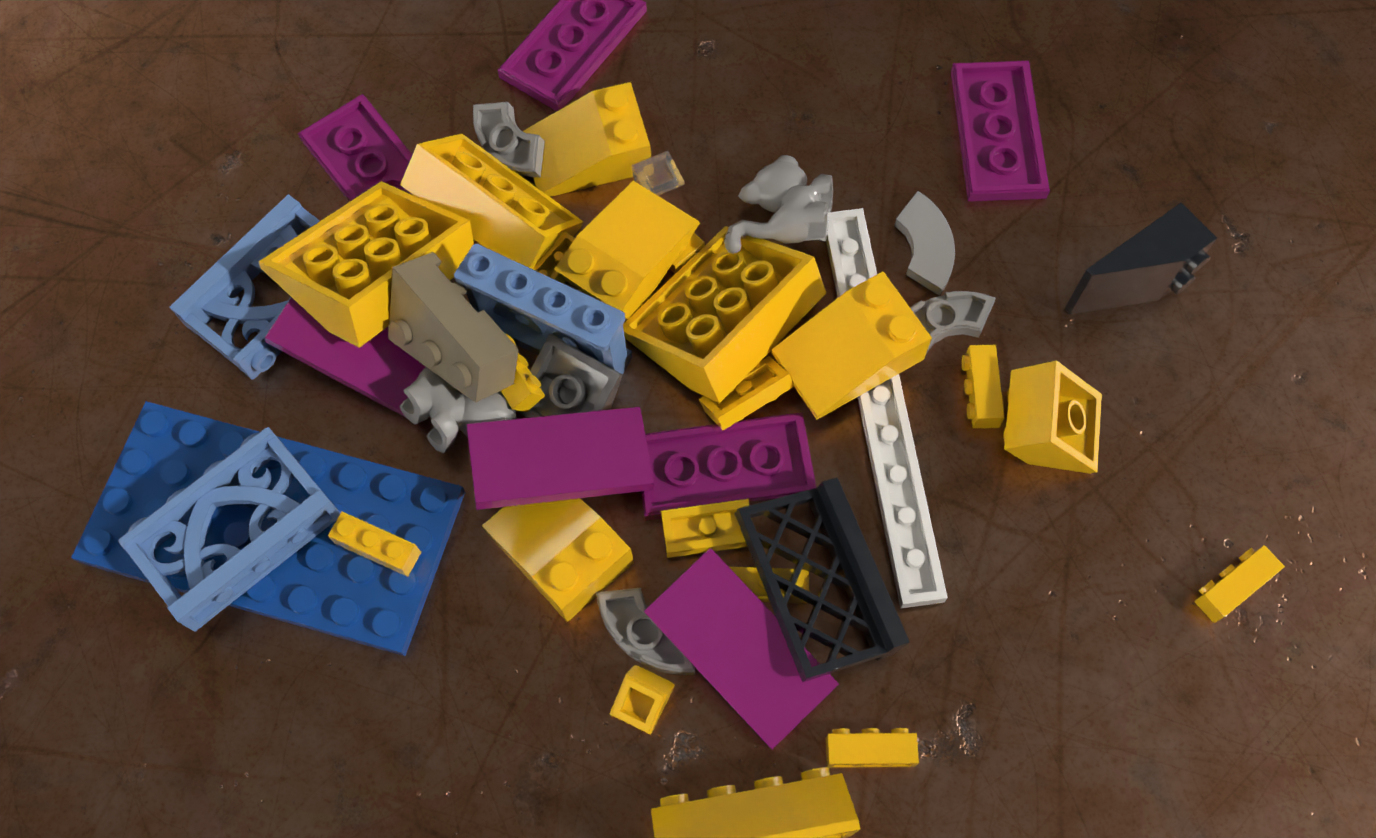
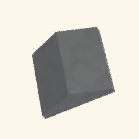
M549 334L530 370L532 375L540 381V388L545 397L528 412L515 411L527 418L611 410L622 374L553 334Z

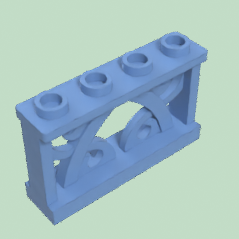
M288 194L169 308L187 328L199 335L250 379H255L261 372L268 370L274 364L276 357L282 352L266 343L265 336L289 301L267 306L251 307L255 298V287L252 280L260 272H264L260 268L258 261L300 235L305 229L307 230L317 224L320 220L305 210L297 200ZM244 289V296L240 302V298L237 295ZM213 318L228 321L222 336H219L206 325ZM239 324H244L242 334L247 341L251 333L259 331L243 349L236 347L233 340L234 333Z
M474 244L454 273L456 282L462 284L467 290L466 295L471 306L477 312L485 310L505 334L511 336L516 345L539 355L548 335L553 334L622 375L633 358L632 351L626 348L623 329L625 313L617 308L479 244Z
M267 427L261 432L248 436L242 442L240 448L224 460L211 464L205 470L203 476L190 486L174 492L167 499L166 504L149 517L141 518L133 523L128 533L122 536L118 542L167 604L168 610L177 622L195 632L335 522L340 512L280 439ZM270 460H276L281 464V476L272 490H268L267 488L271 483L270 471L266 469L265 474L260 478H253L252 474ZM294 476L310 494V497L301 504L283 495L290 486ZM233 504L258 505L250 519L249 536L251 543L240 550L227 544H215L204 548L208 525L216 507ZM273 509L267 516V519H276L278 522L264 532L261 529L262 521L269 510ZM175 534L176 542L164 549L172 554L184 553V558L173 563L157 562L154 557V549ZM226 555L227 561L215 571L214 564L216 561L214 559L204 563V560L211 557ZM185 570L190 590L181 596L166 575L176 574Z

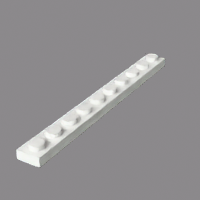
M863 208L828 212L826 244L838 298L847 290L877 275ZM898 374L858 396V402L901 609L944 603L948 597L900 376Z

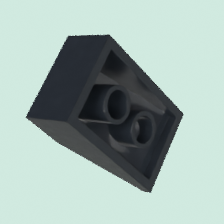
M1180 203L1086 269L1064 309L1069 314H1077L1158 301L1171 291L1177 295L1196 279L1193 274L1210 260L1211 257L1207 252L1215 243L1217 237L1188 208Z

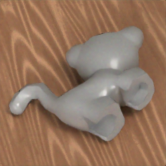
M781 155L774 163L763 167L758 171L754 180L741 189L738 197L746 203L759 204L762 208L774 212L768 223L741 220L729 226L724 239L726 250L733 254L739 252L742 246L740 239L746 235L757 239H774L784 244L799 243L807 240L826 241L828 212H831L833 205L832 175L820 174L813 180L811 185L806 186V174L798 167L796 159L788 155Z
M427 367L419 374L416 381L404 389V393L408 398L400 405L402 413L413 424H418L429 416L431 417L434 428L428 433L427 439L437 451L442 453L454 447L459 429L468 437L467 424L516 419V411L512 410L501 391L475 403Z

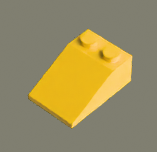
M631 82L591 91L523 130V132L528 134L540 135L545 141L541 177H533L535 186L549 197L652 173L650 143Z
M633 180L576 236L554 270L569 284L583 293L623 311L627 321L650 298L700 223L695 218Z
M882 271L847 290L775 346L771 353L779 365L790 374L795 389L817 420L923 361L932 337Z
M580 498L503 507L482 525L486 533L567 622L597 597L596 592L605 590L634 564L631 548L601 516Z

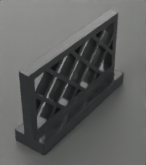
M838 477L822 481L817 488L737 509L735 512L736 519L802 683L873 659L878 661L893 656L910 643ZM809 503L815 517L812 529L790 518L794 506ZM786 509L784 514L779 512V510ZM763 515L779 523L773 539L758 533L751 518ZM785 527L807 538L801 554L778 543ZM813 542L829 550L833 559L829 569L807 558ZM773 553L796 564L789 581L773 573L769 563ZM802 568L824 579L818 596L795 585ZM831 583L846 590L850 599L846 611L824 600ZM791 594L813 605L807 623L790 615L787 602ZM820 610L842 621L835 639L813 628ZM849 625L864 632L870 646L869 649L859 652L842 643ZM809 637L831 648L826 663L814 667L811 666L804 649ZM838 652L844 655V657L836 659Z

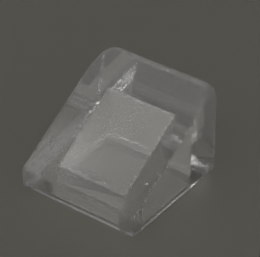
M669 151L632 165L634 181L656 195H661L684 185V180Z

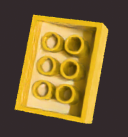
M381 181L258 262L260 268L328 332L360 348L389 326L392 271L394 266L434 252L442 261L438 268L451 280L454 278V273L474 245L469 219Z
M727 226L720 230L623 323L625 339L690 390L718 403L755 368L826 294L814 256L765 239H757L747 235L740 239L742 245L740 251L734 254L729 253L724 244L729 228Z

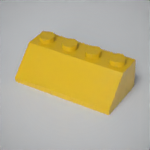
M463 134L417 144L400 183L403 188L414 196L469 219L475 244L484 246L531 269L564 232L574 236L584 223L580 218Z
M828 767L801 772L802 781L783 784L782 776L754 781V790L736 793L735 785L708 789V798L689 801L688 794L667 796L660 799L661 807L651 809L654 838H846L859 831L860 825L843 774L830 775Z

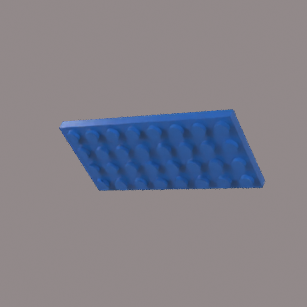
M145 401L71 558L81 564L150 583L118 540L128 533L133 523L141 518L149 517L165 505L167 499L174 492L190 486L203 476L205 470L211 464L227 458L240 448L242 442L248 436L259 431ZM278 437L340 513L345 512L416 544L421 554L407 577L336 545L328 537L335 524L333 522L228 606L406 656L465 495L463 486ZM270 460L252 474L253 478H260L268 469L271 473V483L267 488L268 490H272L281 476V464L276 460ZM295 476L283 494L299 504L310 497V494ZM233 504L216 507L208 525L204 548L215 544H227L240 550L251 543L249 536L250 519L258 505ZM273 509L269 510L262 521L261 529L264 532L278 522L276 519H267V516ZM175 534L154 549V557L157 562L173 563L184 558V553L172 554L164 549L176 542ZM226 555L214 556L204 560V563L214 559L216 561L214 564L215 571L227 561ZM185 570L176 574L166 575L177 591L187 593L190 590Z

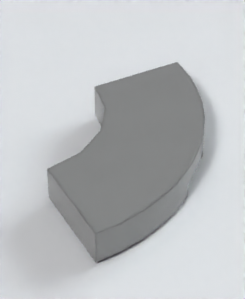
M509 102L473 105V123L481 146L517 174L527 177H541L545 141L540 135L528 134L518 128L515 122L514 108Z
M917 191L896 218L894 226L906 236L911 247L912 260L906 275L940 296L948 283L954 265V238L951 228L940 209L928 197Z
M952 291L945 292L942 296L931 298L924 302L921 300L911 306V310L932 337L927 353L936 342L947 336L964 334L979 338L996 298L977 292Z
M641 588L596 592L598 607L608 632L619 647L630 657L660 672L677 675H695V666L645 614L644 610L648 606L645 604Z

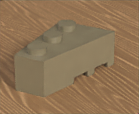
M434 252L394 266L392 271L388 327L389 340L475 403L514 384L519 349L485 310L477 312L463 296L467 291L465 287L458 282H450L438 268L442 261Z

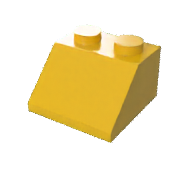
M1057 360L1011 370L1010 388L1007 391V423L1003 432L1004 449L1030 465L1088 474L1097 473L1102 394Z

